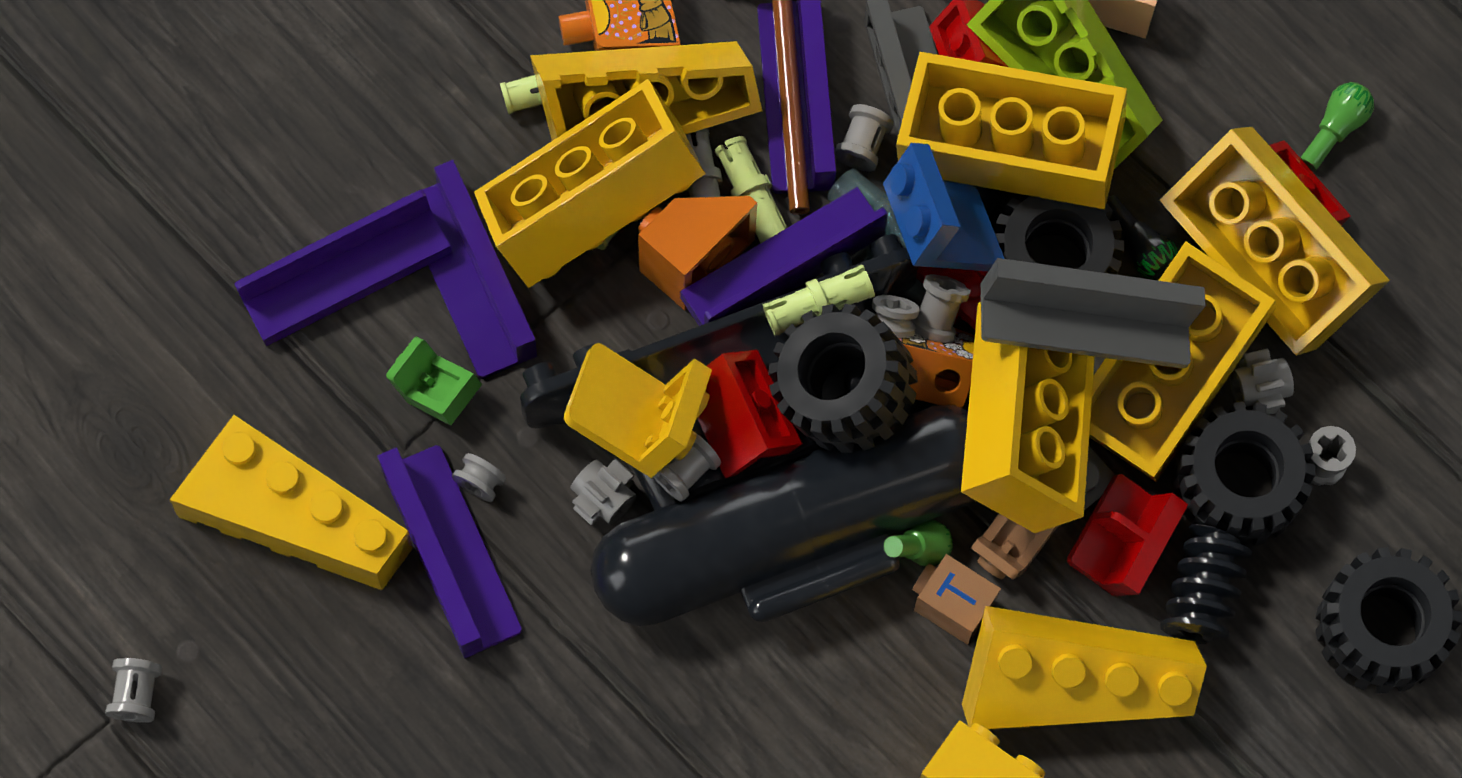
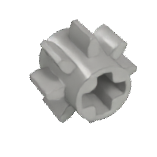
M1268 348L1245 353L1244 359L1239 361L1240 368L1234 369L1230 374V386L1235 402H1245V407H1254L1255 403L1267 405L1266 414H1274L1278 410L1280 411V407L1285 406L1284 398L1290 397L1294 393L1293 377L1287 361L1284 358L1271 360Z
M598 459L592 461L578 474L570 487L578 495L572 502L575 504L573 509L590 525H593L600 516L609 525L615 523L627 512L637 497L629 489L634 484L632 480L634 475L617 459H614L608 467H605Z

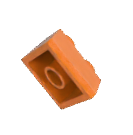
M750 196L674 198L663 210L660 207L654 208L643 219L638 228L640 232L638 234L639 271L685 311L687 307L680 299V291L739 257L755 240L757 202Z

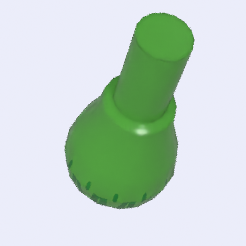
M1348 82L1339 85L1332 92L1324 118L1319 125L1320 131L1300 157L1310 170L1316 171L1337 142H1342L1351 132L1361 127L1370 119L1374 110V98L1370 90L1359 83Z
M929 520L913 526L903 535L890 536L884 542V551L888 556L906 557L925 567L929 563L933 566L939 565L946 554L950 556L953 550V538L950 530L936 520Z

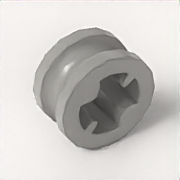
M880 295L873 298L872 309L876 312V316L882 322L884 321L898 338H909L915 334L916 327L911 320L919 315L920 309L916 303L892 295Z
M465 454L462 459L465 464L462 470H455L452 479L470 494L484 501L492 502L496 496L493 489L496 485L501 486L506 481L505 475L486 460L474 454Z

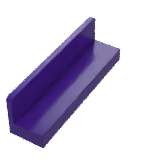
M797 0L792 2L809 192L834 190L836 166L821 0ZM761 3L757 7L771 183L772 191L775 194L788 193L773 6L772 3Z
M454 160L434 167L437 184L423 189L430 209L452 250L451 254L429 264L428 267L477 376L480 379H485L537 357L536 340Z
M857 186L681 290L680 299L700 326L787 294L823 273L820 264L826 258L841 252H849L851 256L875 240L885 236L888 213L884 207L874 211Z
M418 190L236 281L234 285L263 342L268 346L451 254L452 250L430 209L426 194L423 190Z
M435 445L404 459L401 458L397 447L377 455L383 476L409 531L464 659L520 635L522 632L521 625L458 484L452 479L453 473L441 447Z

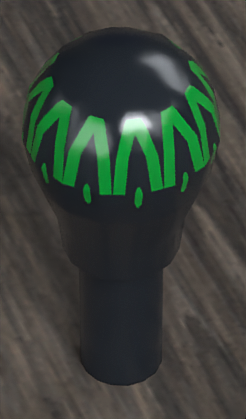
M1116 195L1110 196L1106 202L1113 210L1110 221L1119 220L1122 228V241H1124L1137 272L1146 279L1159 280L1178 253L1174 242L1165 235L1151 229L1145 222H1138Z

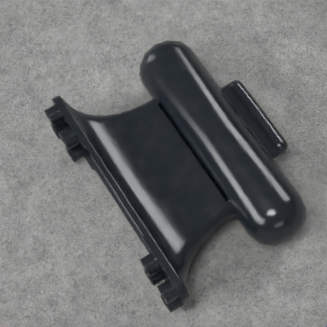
M889 234L869 245L873 256L870 260L854 265L849 252L837 253L826 258L820 264L824 277L818 278L817 281L820 282L835 277L862 264L872 283L875 297L880 295L900 296L915 285L919 266H913L907 248H903L897 234ZM798 290L636 350L626 349L617 354L665 385L694 358L707 366L721 354L758 350L769 372V364L776 363L779 360L773 353L777 342L785 344L789 337L785 332L776 337L774 336L762 304L783 298ZM875 297L851 304L856 305L862 313L867 309L876 314L872 309V301ZM594 344L585 346L573 354L572 357L577 368L557 375L552 362H543L523 372L522 375L527 388L521 394L520 402L522 415L530 428L537 429L566 424L564 420L566 407L586 353ZM850 358L837 364L825 378L822 386V400H833L839 396L847 395L848 393L844 388V378L854 368L865 369V358ZM956 405L931 406L910 414L903 425L896 421L890 427L894 434L886 441L880 435L874 438L875 447L864 451L858 444H854L853 453H841L835 446L831 451L824 449L814 440L811 442L795 427L802 444L789 454L760 458L732 477H725L720 466L716 470L708 469L688 489L689 496L682 502L668 494L654 477L650 478L629 465L646 491L655 511L621 523L603 536L594 550L590 570L594 591L605 609L621 621L634 626L656 625L741 593L750 616L758 622H767L890 575L898 570L901 560L900 557H890L885 553L884 542L888 537L966 507L976 501L961 492L968 411ZM696 419L692 430L709 444L698 419Z

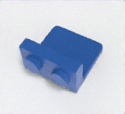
M910 143L883 182V186L913 266L989 271L997 258H1005L978 190L969 184L943 182L930 145Z

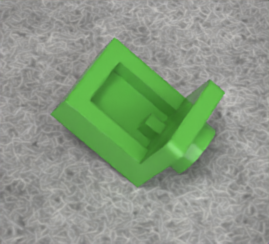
M419 337L413 338L386 374L387 379L408 404L449 425L453 424L482 386V383L474 373L438 356L429 344Z

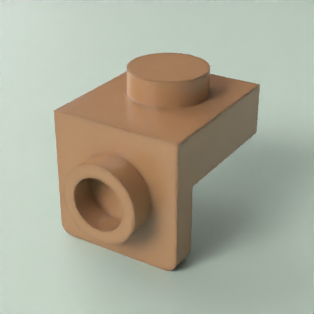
M998 514L984 535L977 538L971 548L981 555L977 561L986 571L999 579H1004L1007 575L1014 580L1026 571L1058 526L1033 533L1003 515Z

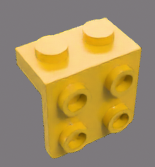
M596 343L586 353L564 413V420L569 427L652 478L674 458L680 461L691 450L697 437V433L692 430L695 420L701 415L709 401L710 395L705 390L712 369L694 358L665 385L605 345Z

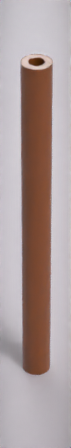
M772 0L789 211L794 215H802L810 212L793 2L792 0Z

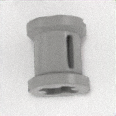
M862 104L853 105L849 112V118L852 121L844 141L837 144L834 155L840 162L860 171H875L878 164L877 152L884 135L892 131L894 121L888 114L875 107Z
M927 275L923 283L926 293L919 315L911 320L916 327L915 333L935 342H953L956 335L953 325L961 303L968 300L971 291L965 284L948 276Z
M1326 426L1313 433L1308 442L1311 444L1314 453L1308 463L1316 465L1315 477L1311 483L1318 486L1324 484L1333 485L1343 477L1356 454L1354 439L1347 431L1340 427ZM1328 450L1335 455V458L1325 462L1319 456Z
M697 434L696 440L688 454L680 461L674 458L654 476V479L668 494L682 502L689 496L688 489L708 469L716 470L721 465V460L714 449Z
M114 659L112 669L117 675L113 701L106 705V716L128 722L154 721L155 711L151 709L155 678L161 675L162 666L143 659ZM136 681L135 699L132 700L130 698L132 682Z

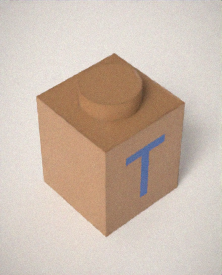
M946 554L938 567L929 563L916 581L912 590L919 594V596L917 597L914 611L968 645L981 626L985 606H994L1001 588Z

